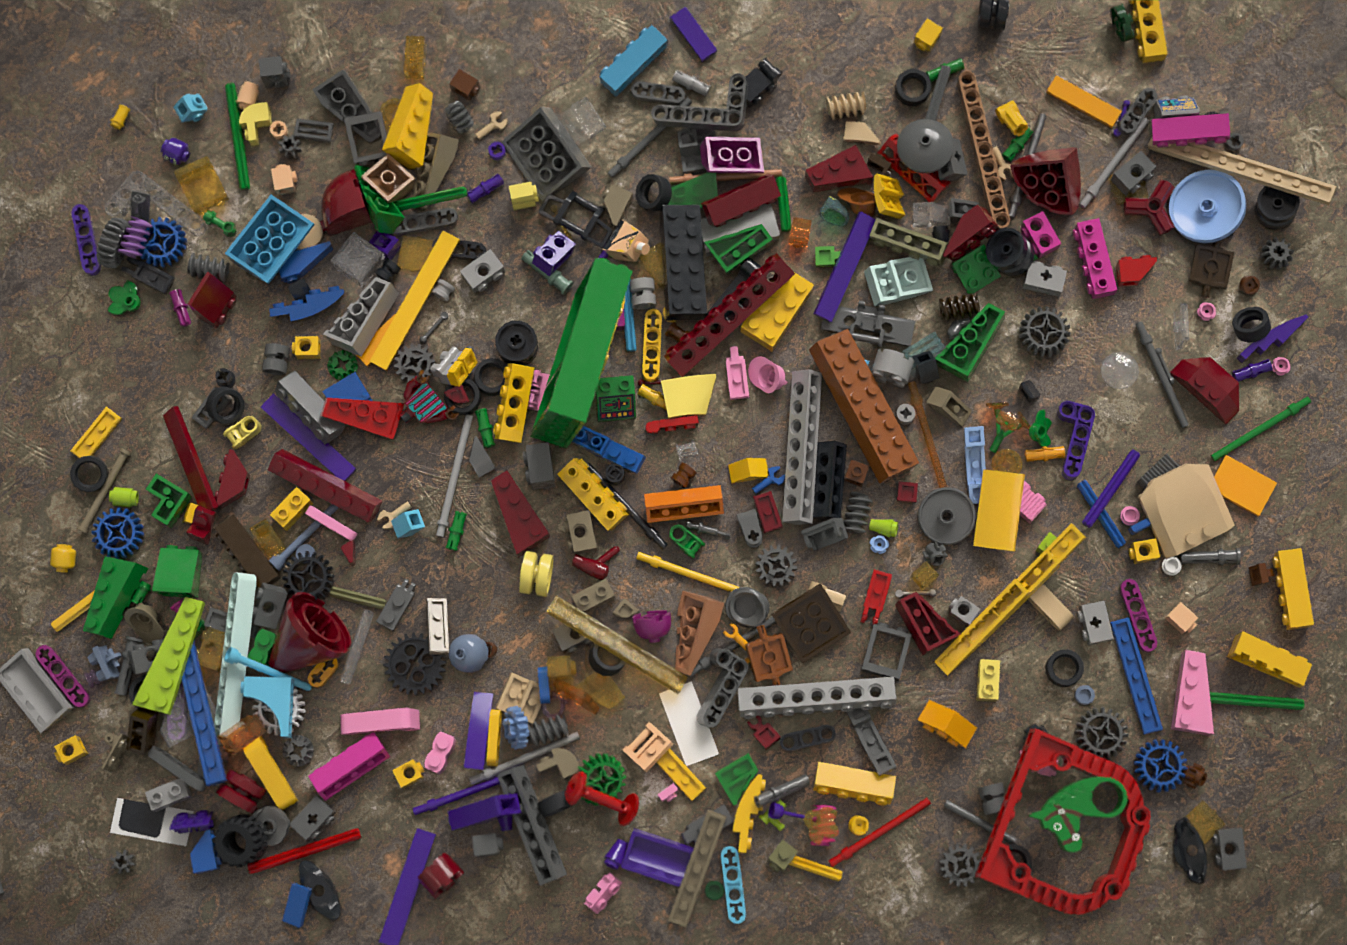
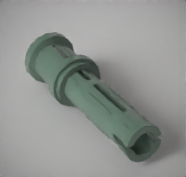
M527 250L521 257V260L548 280V284L554 285L561 291L563 296L567 294L574 282L568 281L557 270L549 277L532 264L534 255Z

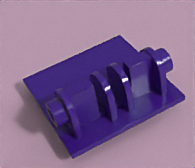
M200 810L196 814L178 813L173 817L169 830H174L178 834L189 833V830L193 832V827H195L196 832L199 831V827L200 831L210 830V828H214V821L211 820L213 811Z

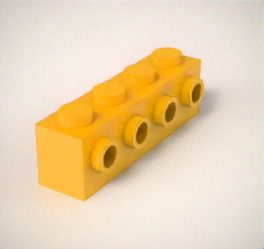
M573 458L557 475L606 530L612 531L628 516L627 508L623 503L617 502L613 498L614 494L608 487L604 488L601 485V479L587 469L589 466L583 459Z
M1302 549L1277 551L1272 561L1274 568H1277L1276 585L1280 587L1281 592L1279 604L1283 606L1284 614H1282L1283 625H1286L1287 630L1311 627L1314 625Z
M818 762L813 790L822 795L830 793L840 798L852 797L860 802L873 801L878 805L885 806L887 804L890 805L892 802L896 776L887 774L879 776L876 772Z

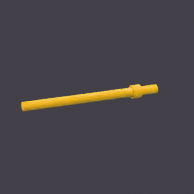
M638 552L636 558L649 563L652 567H660L729 592L739 588L738 586L661 560V557L655 555L652 557Z

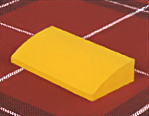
M983 469L973 546L1015 551L1025 474Z

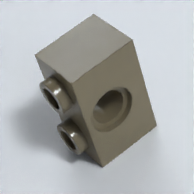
M590 511L568 514L564 524L566 532L570 531L571 539H568L570 551L574 550V554L597 551ZM584 529L586 533L583 537L579 538L575 536L576 530Z
M607 579L572 596L580 615L589 613L616 599Z

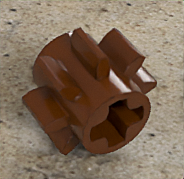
M1194 763L1193 767L1190 765L1186 766L1187 770L1183 771L1185 774V778H1183L1185 779L1184 783L1196 789L1197 785L1203 786L1207 779V773L1204 772L1205 768L1197 763Z

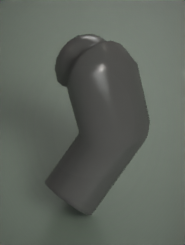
M970 318L956 320L951 323L947 330L950 340L953 341L958 336L960 330L971 322Z

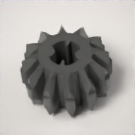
M452 102L445 108L447 118L458 133L467 132L474 126L471 116L461 102Z
M1275 237L1273 242L1268 240L1266 245L1262 247L1264 252L1261 254V257L1266 258L1263 263H1270V269L1276 266L1277 270H1280L1282 266L1287 267L1289 265L1288 262L1293 260L1291 255L1294 253V250L1288 249L1291 243L1284 244L1285 238H1282L1279 242L1278 238Z

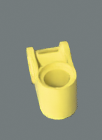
M246 416L235 425L226 429L223 435L228 437L233 445L232 448L236 450L260 433L261 424L256 418ZM255 422V427L252 430H248V424Z

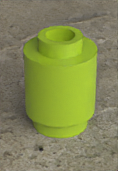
M114 487L113 491H110L109 501L112 502L113 506L132 508L138 505L139 492L133 488Z

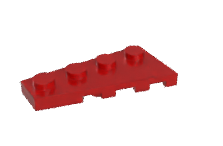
M326 398L320 416L393 440L404 403Z

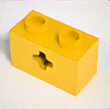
M296 487L270 516L288 531L307 511L308 507L313 505V502Z

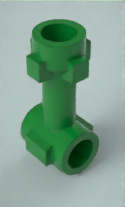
M208 210L204 214L203 220L209 226L213 223L223 229L225 236L232 237L237 233L236 225L231 221L224 222L217 218L216 212Z

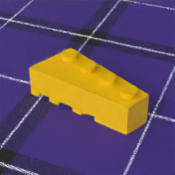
M421 83L405 87L382 151L390 154L407 169L422 167L424 162L433 93Z
M1244 631L1235 636L1227 658L1298 688L1304 686L1312 664L1307 662L1306 658L1296 657L1290 654L1289 651L1277 648Z

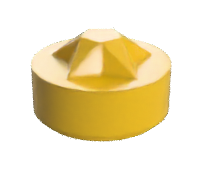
M860 815L853 816L848 823L849 831L857 836L864 835L869 828L868 820Z

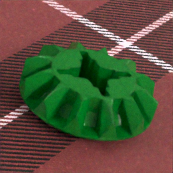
M341 350L334 352L329 357L327 367L333 378L342 380L357 371L358 362L351 352ZM338 359L343 362L347 361V364H345L346 372L341 367L337 368L339 366Z

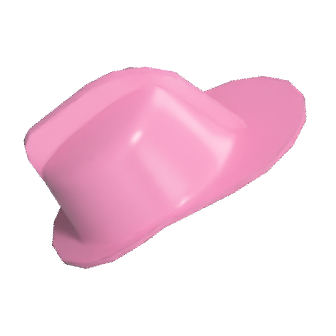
M756 357L749 364L748 375L750 381L768 394L773 393L788 383L785 380L783 368L765 357Z

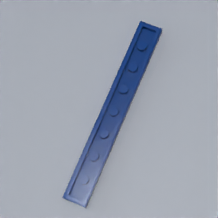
M193 641L183 673L182 683L205 783L209 787L225 782L227 779L197 650Z

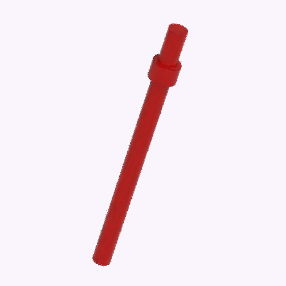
M925 798L849 848L846 846L840 850L841 853L828 860L831 867H834L843 860L847 861L853 857L852 854L931 805L929 799Z

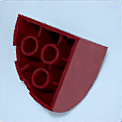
M1077 147L1033 153L1021 157L1010 164L1017 186L1021 187L1031 202L1050 210L1049 212L1073 215L1076 212L1081 194V175Z
M355 169L336 176L323 193L321 202L323 220L320 221L323 232L327 231L329 236L372 223Z

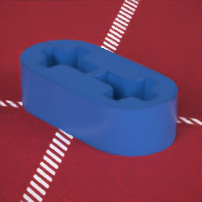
M548 666L538 667L540 703L550 704Z

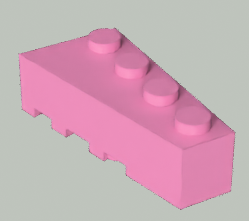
M1185 650L1181 654L1171 725L1172 730L1207 736L1214 734L1205 653Z

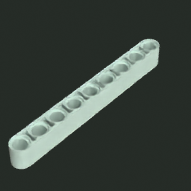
M235 572L231 580L214 721L219 746L234 747L238 740L243 693H241L240 688L241 682H244L246 666L240 663L230 664L225 662L224 657L229 647L238 649L242 656L248 657L256 590V576L254 574Z

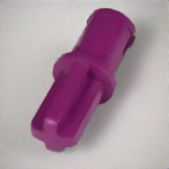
M181 289L171 291L169 294L174 305L173 311L176 312L180 325L186 327L191 324L187 311L188 305L185 304Z

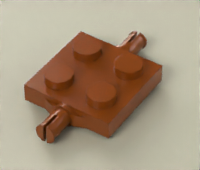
M765 625L757 626L760 638L745 644L754 679L756 682L771 679L773 686L781 685L779 677L793 670L784 635L781 632L767 635Z

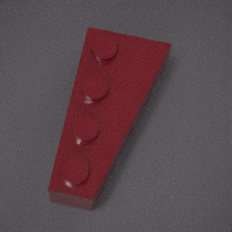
M507 470L492 479L491 482L519 558L526 551H530L550 538V534Z

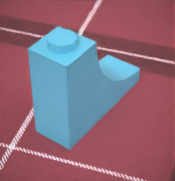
M244 677V682H241L240 688L243 696L259 700L269 706L278 719L281 737L291 738L294 679L288 677Z

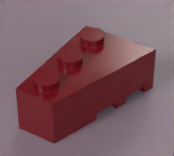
M856 145L805 170V178L813 192L833 190L846 186L853 187L859 184L867 185L872 184L873 176Z
M917 592L900 599L895 604L922 656L961 635L947 623L944 617L942 618L934 611V608Z

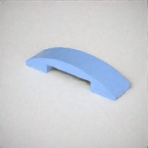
M984 426L964 427L968 497L973 504L979 503L983 469H986Z

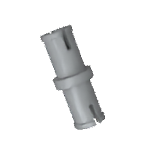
M676 70L672 81L687 87V90L690 91L692 89L705 97L711 87L697 80L695 76L691 77L679 70Z

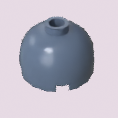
M464 634L455 638L449 647L450 662L455 669L461 672L481 670L488 659L486 642L475 634Z

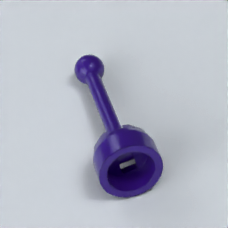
M771 803L768 810V816L772 819H780L783 815L813 822L811 821V818L814 817L813 815L806 816L787 812L778 803Z

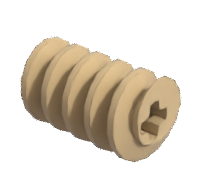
M862 91L861 97L858 92L854 93V97L848 93L846 99L843 94H840L839 100L835 95L832 96L831 101L829 97H826L828 114L832 120L835 119L836 114H838L840 119L843 113L849 117L851 111L854 116H857L858 110L864 115L866 109L864 91Z

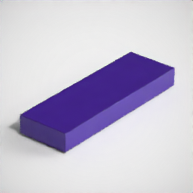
M686 7L670 16L671 21L702 62L717 53L716 47Z

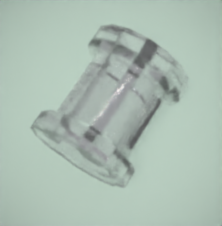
M694 440L683 445L675 444L679 461L690 456L698 457Z

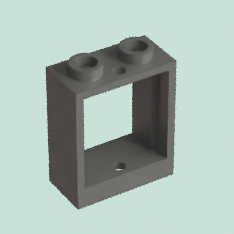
M382 111L344 119L354 163H359L360 166L368 165L370 160L377 159V162H379L387 155V153L382 152L358 157L351 127L352 125L378 120L384 144L387 131Z
M878 622V625L874 624L861 671L881 677H894L895 681H899L912 634H909L908 630L903 628L891 629L885 623ZM877 632L905 639L897 670L869 663Z

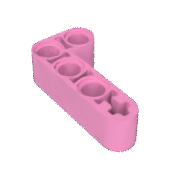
M398 708L340 715L341 735L394 730H420L419 710Z

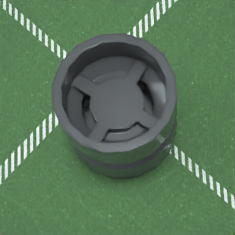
M266 344L264 350L266 359L263 360L262 372L272 375H286L288 363L285 360L289 358L290 348L281 344Z
M1003 783L978 788L980 799L984 800L982 804L984 815L999 813L1004 800L1003 795L1005 794Z

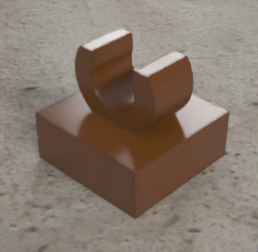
M1265 563L1248 567L1252 586L1269 582V577L1274 576L1273 569H1266Z

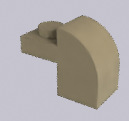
M563 748L552 749L554 757L546 756L540 759V763L536 765L540 774L558 766L564 780L580 772L577 768L580 765L576 757L570 751Z

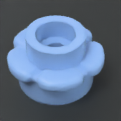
M877 535V537H873L870 540V548L874 553L883 554L886 552V548L889 547V542L884 536Z

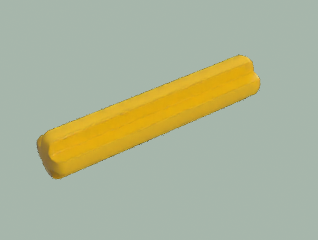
M94 591L51 622L53 629L59 632L90 608Z
M795 856L789 863L791 866L836 881H840L843 874L840 870Z

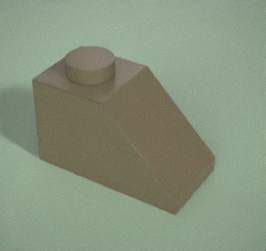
M612 184L610 189L607 188L605 190L603 199L612 227L615 230L621 219L623 220L631 204L633 193Z
M935 387L926 402L937 413L963 427L972 412L952 391Z

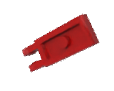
M698 416L656 420L646 423L645 428L651 434H657L661 429H665V432L676 431V427H684V430L694 429L695 425H699Z
M873 570L860 622L865 623L868 617V610L872 609L876 611L872 625H877L880 612H882L892 574Z

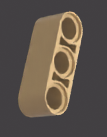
M1044 584L1028 599L1059 631L1074 618L1073 614Z

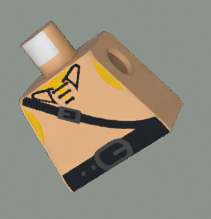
M621 219L603 250L612 259L636 262L641 254H648L650 246L647 244L648 238L641 231Z

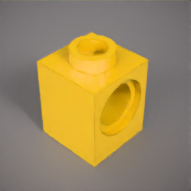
M926 19L916 34L914 43L920 50L930 52L941 36L943 28Z
M318 336L295 337V342H292V353L295 354L297 359H320L321 340ZM305 344L311 345L308 351H301Z
M1156 538L1133 542L1130 545L1129 557L1131 560L1133 559L1134 564L1155 561L1160 558ZM1140 547L1147 549V556H1142L1139 553Z
M76 735L54 746L57 760L59 763L62 762L66 765L88 754L81 738ZM69 746H72L74 749L71 756L66 755V749Z
M414 759L392 770L402 789L423 779L422 773L425 772L421 763H416ZM408 768L415 770V775L412 778H406L405 771Z

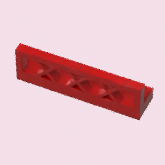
M897 133L887 139L877 154L884 156L886 161L891 163V168L932 204L941 192L949 187L951 182L940 180L938 171L918 173L909 168L908 170H902L899 166L900 158L897 152L899 135ZM888 146L893 150L894 157L889 158L884 153ZM913 173L921 175L922 182L914 181ZM926 185H932L937 190L933 196L927 192Z

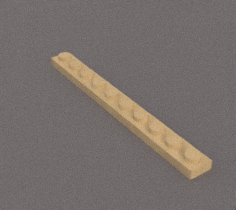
M1151 137L1148 144V149L1329 206L1337 187L1206 145H1196L1195 142L1188 143L1186 146L1168 144V147L1158 148L1157 145H1153Z

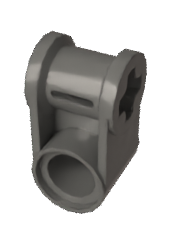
M752 509L736 514L747 545L751 548L759 547L763 539L756 510ZM752 534L757 537V541L750 539Z

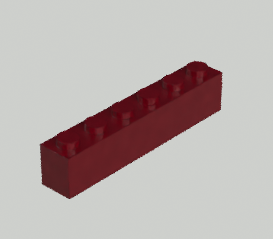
M284 449L274 453L267 469L366 522H370L376 517L383 502Z

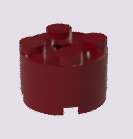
M445 852L436 858L431 866H427L417 879L436 900L444 893V889L446 891L450 890L456 884L454 880L457 881L465 872Z

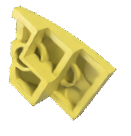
M716 374L662 380L661 385L668 419L682 416L706 415L716 381Z

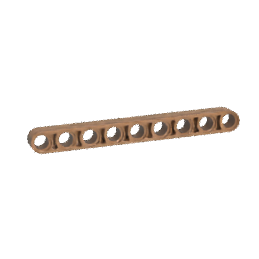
M963 71L959 76L957 87L987 211L995 222L998 219L1005 222L1004 226H999L996 229L998 231L1008 228L1010 216L976 77L971 71ZM968 79L971 83L964 84L962 80ZM971 96L975 101L969 102L966 97ZM977 114L979 119H972L970 115ZM980 131L984 136L977 137L975 132ZM986 149L988 154L982 155L979 150ZM983 167H990L992 169V172H985ZM994 184L997 189L990 190L987 185ZM992 202H999L1001 207H993Z

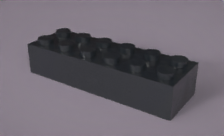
M662 205L659 218L666 321L704 320L707 314L700 205Z

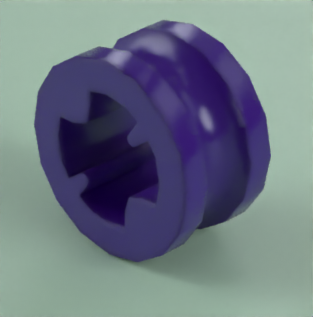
M493 142L488 148L489 155L493 160H501L505 156V147L501 142ZM500 147L502 152L494 155L493 149Z

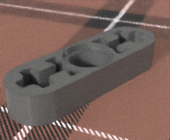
M637 81L631 87L632 96L636 100L675 106L680 105L685 100L684 90L676 86ZM642 87L643 91L648 92V88H650V96H647V92L637 94L636 90ZM661 89L664 94L662 97L656 98L653 96V91ZM666 91H669L668 99H666ZM678 92L681 97H678V100H674V96L670 95H675Z
M1145 88L1135 98L1117 124L1118 131L1121 134L1128 135L1137 128L1157 100V93L1154 89ZM1146 94H1150V99L1143 104L1142 101L1146 98ZM1135 106L1141 109V116H1136L1133 113ZM1131 118L1133 121L1129 124V128L1125 129L1124 123L1128 122Z

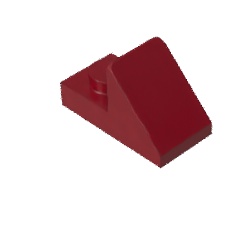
M197 506L192 525L186 531L189 538L208 545L216 512Z

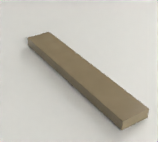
M711 810L707 811L671 910L669 922L687 927L727 816Z

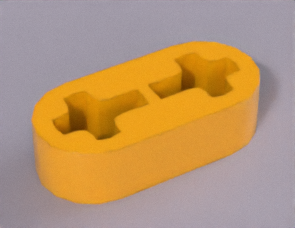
M333 659L332 663L334 666L332 668L328 667L325 671L323 670L327 665L325 662L317 664L308 675L309 684L315 688L324 686L339 666L338 660ZM321 672H323V674L320 676V679L322 681L320 683L315 682L314 684V679L312 677L314 675L318 676Z

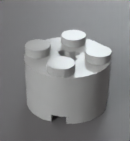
M878 349L871 373L876 376L875 380L886 383V381L893 382V385L904 388V385L908 383L914 359L909 357L907 360L904 358L905 354L898 351L884 349L882 352L881 349Z

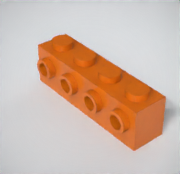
M721 485L644 494L647 523L724 514Z

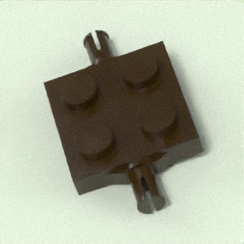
M1221 240L1213 242L1212 245L1208 246L1197 244L1195 248L1189 281L1204 286L1201 295L1203 298L1210 297L1211 288L1216 287L1226 290L1235 252L1220 247Z

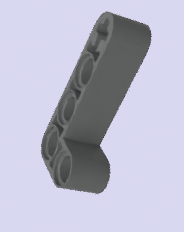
M715 648L711 651L710 661L722 669L697 714L698 723L710 728L717 726L748 671V664L745 660L729 650ZM720 653L724 655L722 662L718 660ZM738 662L739 670L735 672L734 665ZM729 679L730 686L726 689L724 684ZM719 696L720 703L716 706L715 699Z

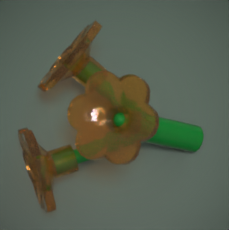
M1008 402L986 403V407L994 409V416H996L997 435L989 449L994 453L997 452L1003 438L1016 429L1020 430L1024 427L1029 431L1031 427L1020 411L1017 413L1019 419L1012 412H1001L1003 407L1009 406Z

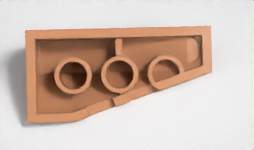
M687 591L682 592L678 607L680 627H677V634H680L679 645L676 647V671L686 675L692 674L720 621L724 606L723 602Z

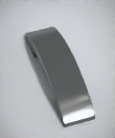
M861 708L847 711L855 732L878 775L881 776L896 769L897 766L882 741L869 711L862 710Z

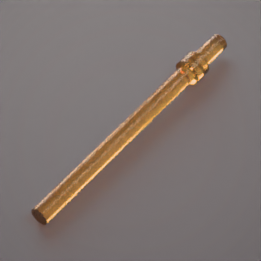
M911 381L908 383L912 395L911 402L916 408L939 487L944 488L947 487L922 405L923 398L922 395H919L916 382Z

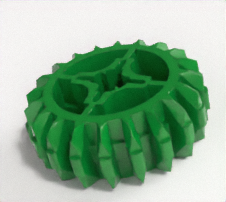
M596 753L595 758L590 755L588 762L582 760L583 767L577 766L580 772L586 774V786L591 785L596 790L618 799L616 794L618 792L623 793L620 788L621 786H626V784L622 780L627 778L623 774L625 769L620 766L621 762L606 753H603L602 756ZM604 766H609L612 774L606 773ZM581 797V799H585V802L588 804L592 803V805L594 806L598 805V803Z

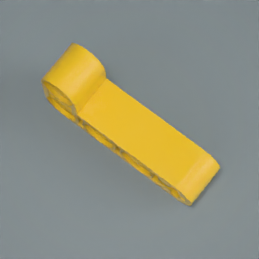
M259 733L242 743L245 755L277 807L283 811L298 802L295 793L268 751V746L261 734Z

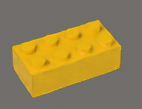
M795 273L792 278L744 321L741 326V333L773 352L813 292L814 284Z

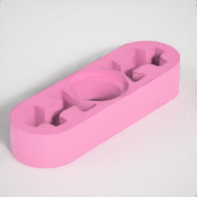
M311 505L305 512L312 519L349 541L354 540L358 535L353 530Z

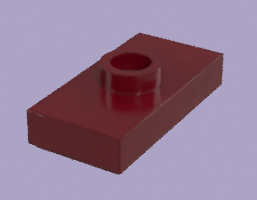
M772 491L753 496L764 534L782 529L783 525Z

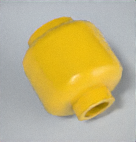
M57 544V547L52 548L50 565L55 567L57 572H68V569L75 567L76 550L72 548V545Z

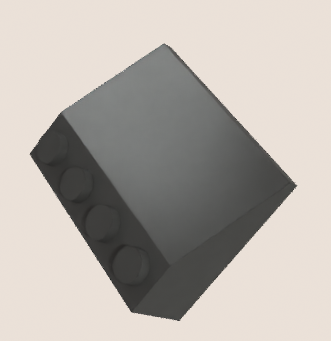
M540 107L502 141V144L528 182L536 185L541 201H544L547 195H554L592 168L552 108Z

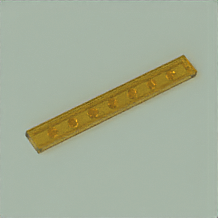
M557 595L554 597L546 611L547 614L676 694L681 692L688 678L686 675Z

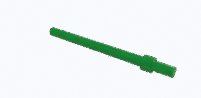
M1307 396L1297 403L1293 402L1288 405L1287 409L1213 453L1211 455L1214 462L1290 415H1296L1300 412V409L1311 403L1310 398Z

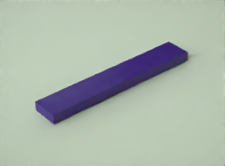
M863 212L858 213L816 306L814 315L832 322L868 242L876 219Z
M274 393L261 406V409L336 477L347 481L357 470L329 443L325 445L321 440L317 439L315 434L302 423V420L295 413L291 412L289 407Z
M417 828L379 939L380 943L387 945L400 944L420 884L417 877L426 867L436 834Z

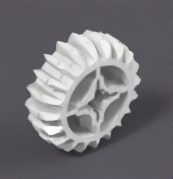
M295 688L292 725L294 724L296 727H299L300 725L296 721L297 719L304 720L299 714L306 713V710L300 709L301 706L305 705V702H299L303 696L301 694L295 696L298 692ZM255 700L259 705H253V709L258 710V712L253 713V716H260L256 723L261 724L263 722L260 727L262 730L268 727L267 733L271 734L274 729V735L278 736L280 725L276 715L265 703ZM264 711L273 713L275 724H271L266 719Z

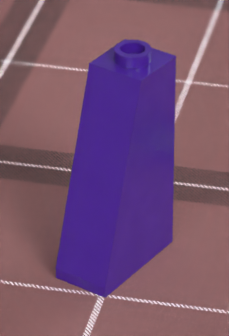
M517 794L496 795L448 811V822L452 831L466 829L521 813Z

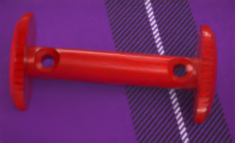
M578 772L572 776L565 792L568 804L574 805L583 797L619 812L618 822L621 826H627L634 820L639 809V798L635 793L629 794L622 801L586 786L587 777L584 772Z

